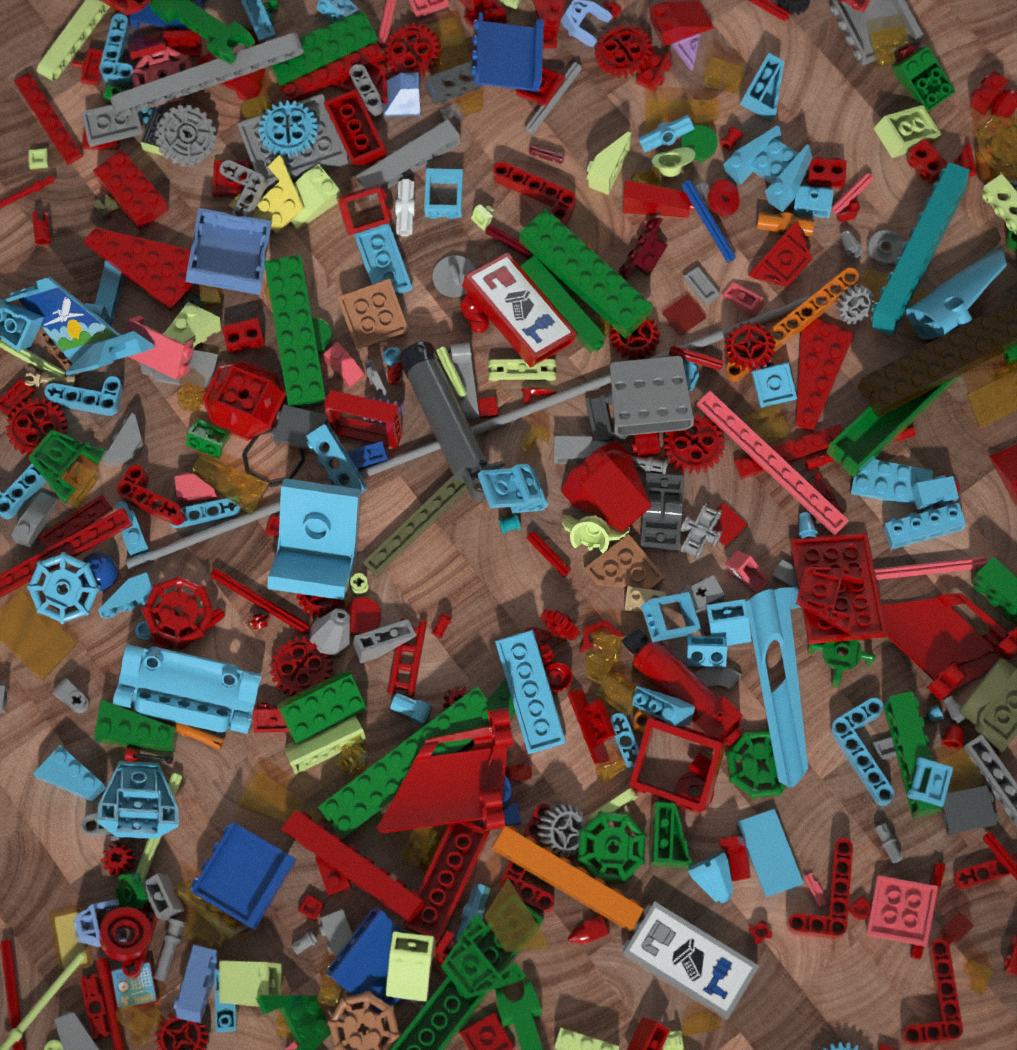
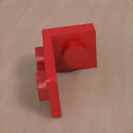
M739 836L719 839L720 848L727 850L731 881L750 879L751 874L746 840Z

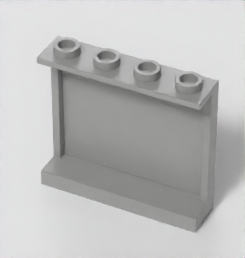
M832 0V5L830 6L831 13L838 19V26L841 31H844L847 44L852 46L854 57L857 61L859 60L862 66L896 53L907 45L911 44L914 46L921 43L923 33L905 0H871L864 13L853 9L845 2Z

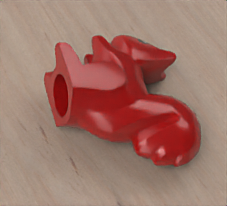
M467 293L462 300L460 309L465 318L469 320L468 325L470 329L475 333H483L490 326L489 320Z

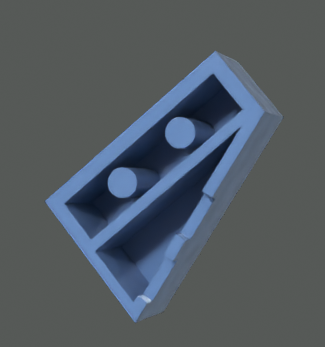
M193 945L185 977L180 985V995L176 997L174 1003L177 1018L201 1023L214 984V970H218L217 950Z

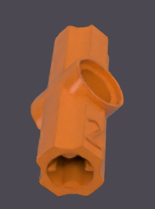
M759 212L757 229L775 231L778 235L783 236L795 222H798L803 236L812 237L814 220L797 218L787 212L780 213L779 215Z

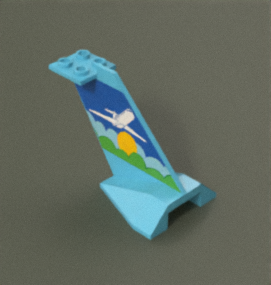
M51 277L38 280L35 287L32 286L10 293V298L3 299L4 303L18 299L25 309L44 316L41 327L73 363L65 372L66 375L100 368L113 363L114 360L155 348L154 344L135 331L120 335Z

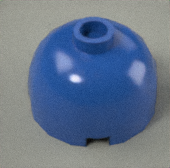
M95 552L83 559V562L91 564L90 568L98 587H100V591L108 590L113 583H116L119 570L118 565L111 556L106 553ZM83 573L82 575H80V578L82 579L85 586H89L86 576Z

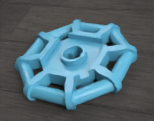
M66 552L43 561L39 560L36 563L37 567L30 583L27 585V589L36 606V612L55 619L61 624L84 615L88 616L95 597L100 592V587H98L90 568L91 564L67 555ZM60 563V569L52 572L48 569L49 566ZM69 563L80 569L76 573L67 569L66 564ZM42 573H44L47 577L43 585H40L38 582ZM83 573L86 576L89 586H83V581L80 578V575H82ZM66 584L68 592L64 591V593H61L58 585ZM42 590L46 596V602L42 603V600L38 593V591ZM87 592L89 593L87 599L82 604L79 600L82 593ZM48 605L59 608L60 613L47 608ZM76 605L78 610L66 614V608Z

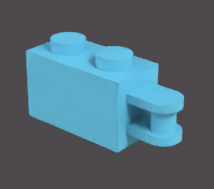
M118 502L116 509L119 510L123 507L133 526L121 532L130 556L133 557L149 551L134 511H130L126 502Z

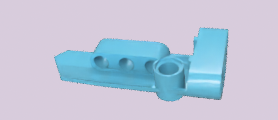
M1003 245L978 259L906 310L909 321L921 339L941 337L956 327H961L972 320L968 309L1007 266Z

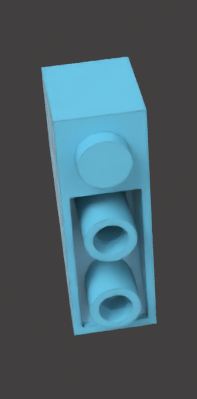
M147 572L129 578L98 610L102 618H111L118 612L131 611L137 605H145L153 588Z
M636 686L632 705L673 726L690 725L695 706L681 699L640 686Z

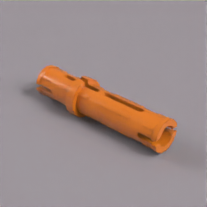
M168 721L170 723L166 724L174 727L182 736H189L218 750H221L223 746L221 743L225 741V738L194 726Z

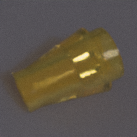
M620 757L600 763L595 768V771L602 782L605 780L609 781L622 769L626 768V764Z

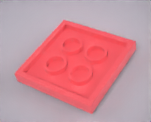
M878 876L867 936L928 947L938 886Z

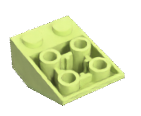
M393 932L386 997L427 1001L435 943L434 937Z
M220 961L219 1003L259 1007L256 998L260 995H281V964Z

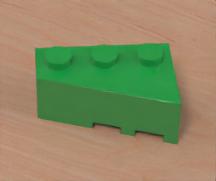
M655 802L651 807L649 866L689 869L693 862L690 859L687 841L683 835L676 804Z

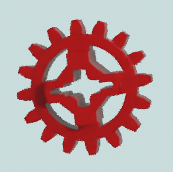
M547 608L540 615V619L546 624L545 627L554 636L562 639L568 638L572 641L579 635L580 630H578V627L574 625L575 622L567 614L561 613L558 610L551 611Z

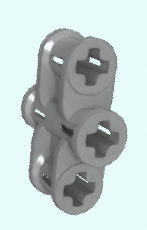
M704 503L696 521L692 520L690 516L686 517L680 531H686L689 535L681 548V552H687L698 560L707 542L716 547L722 531L717 532L713 529L722 514L721 510L716 511Z

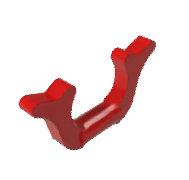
M600 620L587 625L583 629V645L579 652L583 653L586 649H593V644L588 639V635L593 631L607 628L611 633L612 641L617 637H624L625 633L616 630L607 620Z

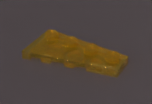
M203 454L199 456L192 467L194 474L250 515L253 514L269 488L268 482Z

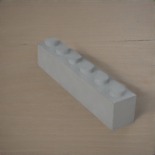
M448 119L437 123L430 131L423 132L414 141H408L401 149L392 151L385 159H380L369 169L362 170L356 176L358 185L361 189L378 184L381 189L384 188L386 191L399 181H402L461 144L459 133ZM377 193L368 195V199L371 200L377 196Z

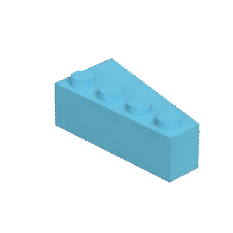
M0 299V339L17 351L30 348L44 316L9 302L4 303V300Z

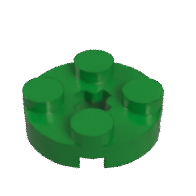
M138 873L120 875L116 883H119V888L116 889V897L119 900L120 907H130L141 911L144 904L148 902V895L144 892L141 876Z

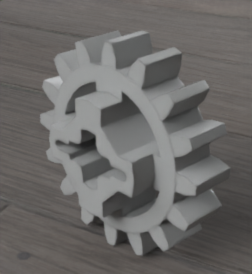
M855 284L853 289L847 287L848 291L846 293L842 291V298H837L840 303L835 305L838 309L836 313L839 315V318L847 324L851 322L856 324L857 320L862 322L864 316L869 317L868 311H872L871 305L875 303L872 300L875 296L871 290L863 285L857 286Z

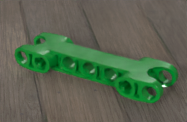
M152 0L149 3L152 11L167 24L176 19L209 41L207 47L210 52L226 63L232 64L237 60L232 52L236 46L244 45L251 47L255 43L252 35L236 21H232L228 26L195 5V0Z
M523 980L524 996L516 1002L509 1001L502 992L501 987L495 989L498 1011L503 1027L514 1025L521 1050H543L533 1019L534 1017L541 1016L542 1011L530 980Z

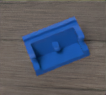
M382 441L347 452L357 469L388 460Z

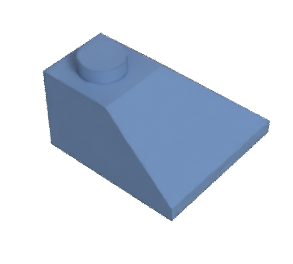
M400 73L387 80L388 105L384 104V117L419 116V73Z

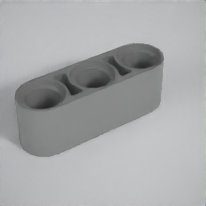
M354 65L350 69V75L355 88L358 90L368 113L372 116L380 115L383 111V105L368 72L363 65Z

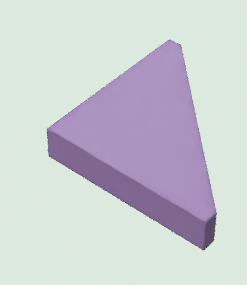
M701 33L672 44V47L690 71L694 68Z

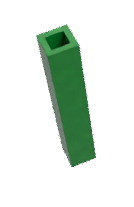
M534 255L520 267L576 331V338L590 354L593 351H599L604 346L605 335Z

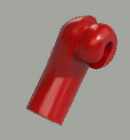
M857 200L849 202L846 212L837 213L838 222L856 218L860 210Z
M400 362L392 365L387 370L388 381L392 385H397L401 382L399 371L402 366Z

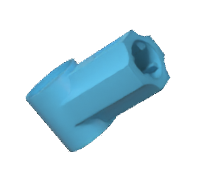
M399 693L394 697L390 707L391 710L409 717L411 721L420 725H425L433 708L424 701H415Z

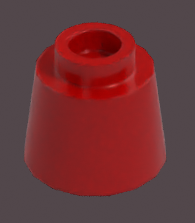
M950 724L945 730L941 741L942 745L951 749L963 748L964 731L961 729L962 727L957 724Z

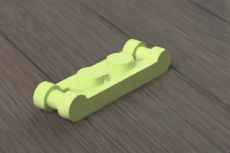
M523 359L490 360L488 362V367L490 368L488 379L490 381L556 380V373L554 372L556 360L545 359L531 368ZM541 367H546L547 371H541ZM498 368H503V372H498Z

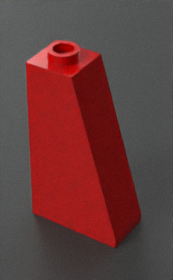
M625 180L623 213L689 218V212L693 211L694 206L685 192Z

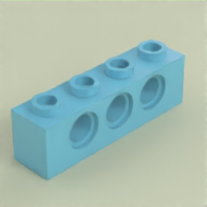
M323 424L306 436L309 448L312 451L315 450L318 455L317 461L322 467L326 468L328 472L326 475L332 484L361 489V494L369 489L330 424ZM325 442L330 446L329 451L326 453L322 449ZM335 458L339 460V467L336 469L332 465ZM344 475L349 476V483L347 485H344L342 482Z

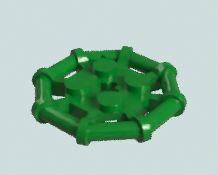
M769 729L750 732L743 731L729 751L725 753L729 771V782L739 787L751 799L775 795L779 797L787 787L782 783L777 784L774 781L778 775L773 748L769 745L771 740ZM765 738L764 743L752 744L751 739ZM745 743L748 749L743 755L737 754ZM763 759L767 766L765 768H758L756 761ZM735 760L741 761L742 772L737 773ZM745 776L754 783L753 787H750L741 778ZM770 783L772 788L758 789V785Z
M599 811L598 815L583 829H579L577 861L587 869L594 879L597 877L603 881L621 882L623 884L626 883V880L638 868L645 865V838L647 834L639 828L629 813H605ZM608 821H620L619 827H609ZM601 823L603 828L596 835L590 833ZM628 826L635 836H628L624 830L625 827ZM587 838L592 840L591 853H587ZM611 842L617 845V849L613 850V853H610L608 845ZM633 842H637V856L633 855ZM594 857L601 866L598 870L589 859ZM630 859L634 861L625 871L623 870L622 866L626 861ZM606 867L616 868L617 874L605 873Z

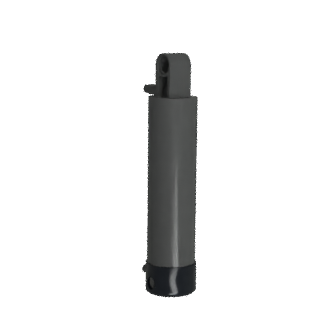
M427 341L416 342L400 353L399 362L411 383L454 478L458 481H464L473 500L478 502L484 501L486 499L484 491L477 490V488L483 489L477 474L481 470L500 469L505 466L504 461L492 464L487 463L443 370L433 344ZM447 347L446 349L448 353H450L451 349L450 347Z

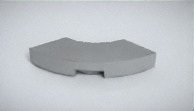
M709 666L694 672L708 688L723 687L728 691L742 677L739 672L728 667L713 668Z

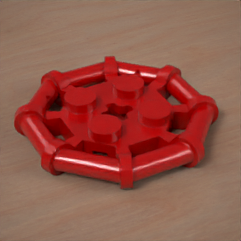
M182 575L158 584L154 583L144 607H141V612L144 613L151 632L150 635L175 645V647H179V645L197 638H203L207 626L215 614L205 585L192 582L183 578ZM177 585V591H172L169 594L164 593L163 590ZM182 586L194 590V594L190 595L181 591ZM159 595L162 598L159 607H152ZM199 596L205 609H198L195 599ZM178 606L182 607L184 613L176 616L173 609L178 608ZM158 613L161 624L156 625L152 614ZM198 615H204L199 627H197L194 623ZM166 627L175 631V636L163 632V628ZM187 628L193 630V632L180 637V631Z

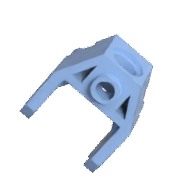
M573 0L561 18V23L568 30L569 36H574L587 46L594 47L597 40L594 36L580 28L581 21L586 13H591L601 21L608 23L612 15L595 2Z
M119 900L91 904L87 909L79 913L73 921L77 942L101 947L96 914L100 911L119 907ZM126 934L116 935L122 942L127 939Z

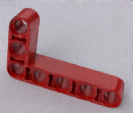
M500 161L494 165L493 175L495 182L552 207L551 213L555 217L562 215L563 218L558 220L565 226L567 225L576 207V196L572 191L506 162ZM504 171L505 174H502V175H501V174H498V172ZM517 178L522 179V181L516 182L514 180ZM531 186H538L537 189H532V188H530V187H531ZM548 193H554L555 195H554V196H548L547 194H548ZM565 200H570L571 203L566 204V203H564V201H565Z
M545 803L539 804L535 808L522 835L525 838L529 836L535 839L538 846L540 845L538 841L541 839V836H532L529 832L532 828H538L541 831V828L537 826L542 824L538 813L541 810L550 811V806ZM510 861L500 881L501 892L508 897L513 895L526 906L541 913L551 912L554 908L553 896L523 881L527 870L523 868L522 871L515 872L512 869L515 863ZM511 881L515 886L512 890H506L503 887L504 883ZM524 890H530L533 893L529 899L523 898L521 894ZM547 898L551 901L549 907L544 908L539 904L540 901Z
M839 839L833 848L828 916L794 913L787 921V929L792 934L839 939L845 934L848 923L853 844L849 839ZM838 845H846L848 848V852H840L838 849ZM843 864L847 871L841 873L837 870L836 866ZM842 884L845 887V892H837L835 885ZM841 904L844 911L837 913L833 905ZM793 919L800 920L802 927L794 928L791 921ZM817 921L821 923L822 930H814L811 925L812 922ZM839 924L842 927V932L835 933L832 930V925Z
M941 938L935 939L930 944L928 951L940 1022L908 1026L901 1035L902 1041L908 1046L950 1042L957 1040L963 1033L950 946L946 940ZM940 944L944 952L942 954L936 953L934 945ZM938 965H945L947 973L941 974L937 969ZM942 985L950 987L951 992L949 995H945L941 991ZM945 1005H950L953 1007V1015H948L945 1013ZM948 1026L956 1027V1036L948 1033ZM928 1028H933L936 1030V1038H931L928 1036ZM909 1030L916 1033L917 1039L915 1041H911L907 1037Z

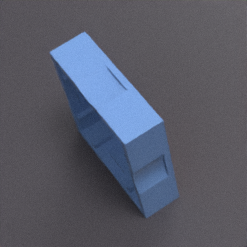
M198 208L186 282L260 295L272 221L247 216H233L224 212Z

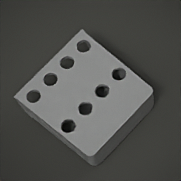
M672 356L613 362L610 364L614 431L616 435L628 436L679 431L693 426L694 416L682 357Z

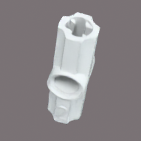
M403 179L398 182L396 233L401 236L412 235L413 216H415L414 181L409 179Z

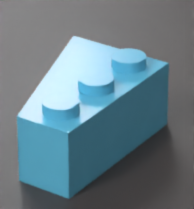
M61 745L33 773L36 779L90 802H94L106 789L105 785Z

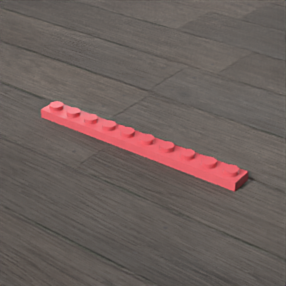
M711 391L696 404L700 410L831 533L836 535L849 522L842 513Z

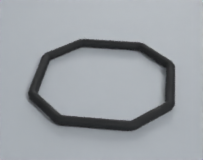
M273 428L262 434L272 433ZM260 435L254 436L242 455L246 473L268 487L282 485L283 481L269 483L249 471L246 454ZM299 448L301 461L299 462V464L294 469V471L288 479H293V477L296 475L300 467L305 462L304 451L302 448Z

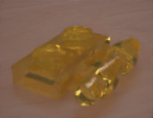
M770 405L762 411H754L749 413L748 416L743 417L745 424L752 422L753 427L751 429L766 443L790 435V430L784 417L776 418L774 415L781 412L779 405L773 407ZM768 417L769 421L760 424L759 419Z

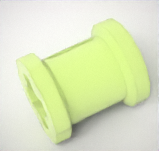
M356 573L351 577L352 591L357 595L365 594L369 588L367 578L362 573ZM359 581L362 582L361 587H357Z

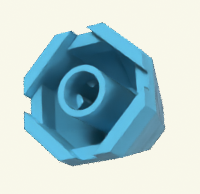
M723 851L687 869L692 879L715 902L720 901V903H724L731 899L730 895L733 893L728 859Z

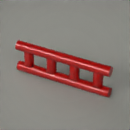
M420 621L419 627L412 626L415 634H417L415 645L403 643L395 648L387 690L388 694L394 695L396 689L407 690V697H414L427 626L426 621ZM402 651L414 653L412 664L401 662ZM399 670L410 671L409 683L397 681Z

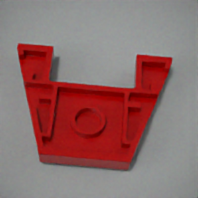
M859 565L856 568H847V566H843V568H830V566L805 567L796 604L845 633L850 634L854 615L836 611L834 608L841 581L846 580L862 584L867 566Z

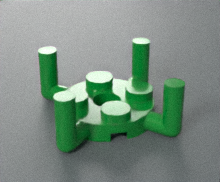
M858 640L809 644L807 650L809 654H814L816 650L822 651L825 664L835 670L831 683L833 688L839 686L842 672L855 668L860 659L865 660L867 666H871L875 660L873 653L862 651V646ZM845 647L848 654L840 656L837 653V648Z

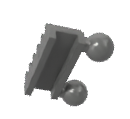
M612 391L606 396L600 395V398H585L593 441L602 442L613 440V438L625 440L628 437L616 435L614 430L611 431L606 403L613 405Z

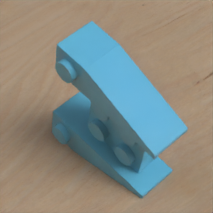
M775 126L735 151L723 166L727 177L740 185L752 172L771 183L765 191L768 203L783 212L797 194L812 160V153L808 144L800 153H797L780 141L783 138L780 128Z

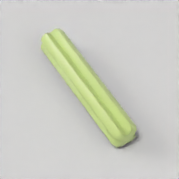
M446 347L438 348L436 350L456 397L458 399L465 397L466 391Z

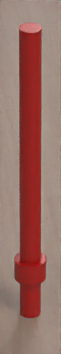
M53 175L40 181L36 180L32 182V185L0 200V209L35 191L43 190V187L55 182Z

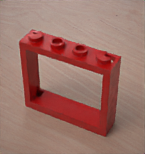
M330 390L329 396L325 397L324 407L326 408L327 420L336 435L373 444L382 441L384 446L398 449L402 436L398 405ZM341 412L385 422L386 426L344 417Z
M652 716L647 720L629 786L634 787V790L640 793H651L656 799L664 800L665 798L671 800V803L677 806L685 805L690 807L691 811L697 813L704 812L709 807L728 741L686 726H673ZM654 729L715 749L700 801L639 780Z

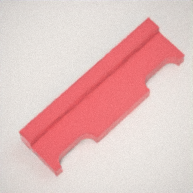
M810 873L803 878L820 908L828 904V902H825L822 896L824 893L818 881L815 882L812 877L813 873Z

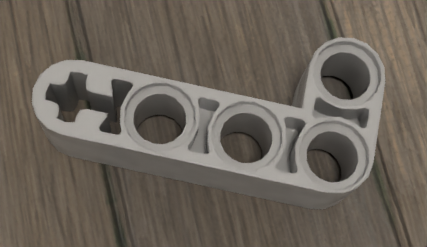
M469 342L451 344L452 362L466 391V396L458 399L467 420L479 418L470 344Z

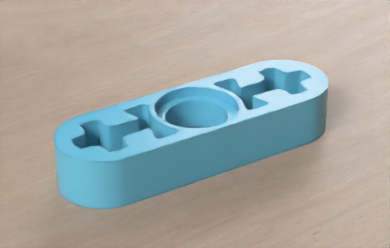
M617 713L610 719L616 733L614 738L626 767L634 769L635 764L632 761L628 762L630 758L628 750L632 749L633 757H637L639 748L626 716ZM618 718L620 721H624L622 723V729L624 732L621 733L619 726L614 725L616 719ZM623 736H628L631 739V744L623 746L620 743V739Z

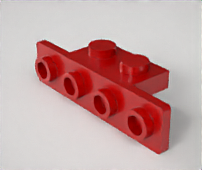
M582 690L569 691L567 694L594 764L609 762L610 760L603 743L616 736L603 700H596L588 705Z

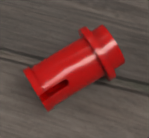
M445 613L437 616L438 621L431 632L432 635L440 639L443 638L448 625L452 623L450 621L452 617Z

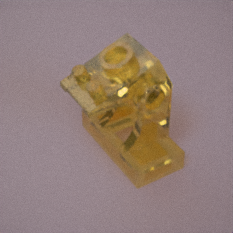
M601 631L599 633L593 632V645L603 651L598 654L589 649L585 654L586 677L600 685L607 681V674L620 659L622 649L621 637L613 634H603Z

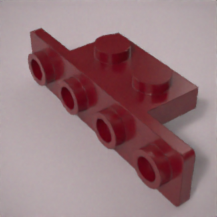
M662 218L651 219L646 224V230L636 241L637 245L628 253L626 263L618 270L619 275L623 279L629 277L634 267H637L646 276L650 275L668 246L655 235L663 221Z

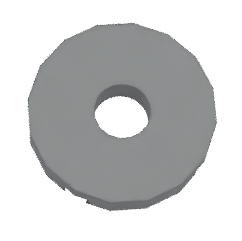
M880 230L870 237L867 244V253L876 264L891 266L895 264L898 256H902L904 242L896 232ZM887 244L891 250L884 251L881 249V246Z

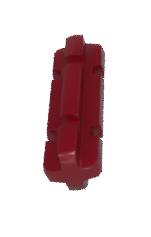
M534 144L530 146L529 154L532 156L538 155L542 159L555 160L559 164H562L564 161V153H555L554 150L544 147L538 148L539 146Z

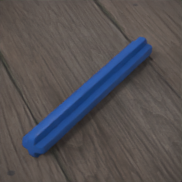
M692 181L684 182L682 188L726 262L733 261L736 255Z

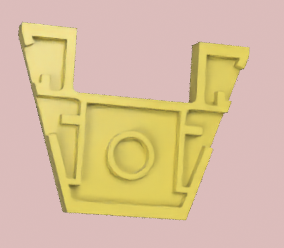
M280 155L268 166L279 179V182L259 201L251 216L252 218L272 221L270 230L278 234L304 209L298 191L294 187L291 175L284 163L285 161ZM241 193L229 204L230 207L235 208Z

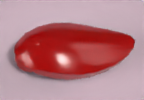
M1008 89L997 98L991 116L994 124L1006 120L1016 110V89Z

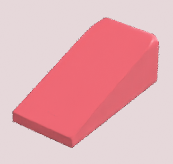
M734 281L722 294L725 299L753 318L764 306L763 297Z

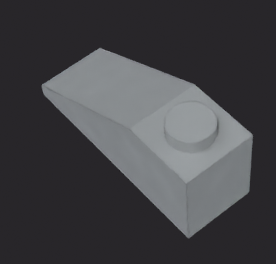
M43 492L39 493L19 519L11 535L15 543L33 550L39 538L38 536L42 533L58 502L57 498Z
M406 619L354 636L352 648L361 664L379 658L414 638L416 634L409 620Z

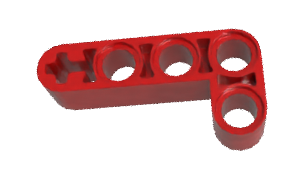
M139 465L130 466L117 486V493L126 503L175 526L181 525L185 521L186 515L180 506L145 489L149 481L147 473Z

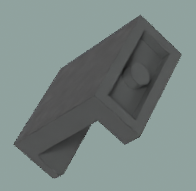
M283 405L282 411L279 410L277 414V427L273 428L271 434L274 444L279 446V443L310 450L312 455L318 456L315 450L312 451L309 448L306 436L323 424H328L327 415Z
M987 786L946 794L941 814L947 837L987 827L994 828L999 821L998 813L996 810H993L992 802H994L992 791H988Z

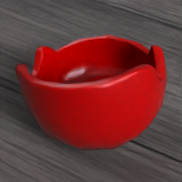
M554 662L545 668L551 691L561 692L571 685L573 675L572 670L567 664Z

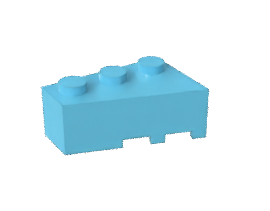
M768 53L740 103L741 106L772 122L777 112L779 89L784 68L783 60Z

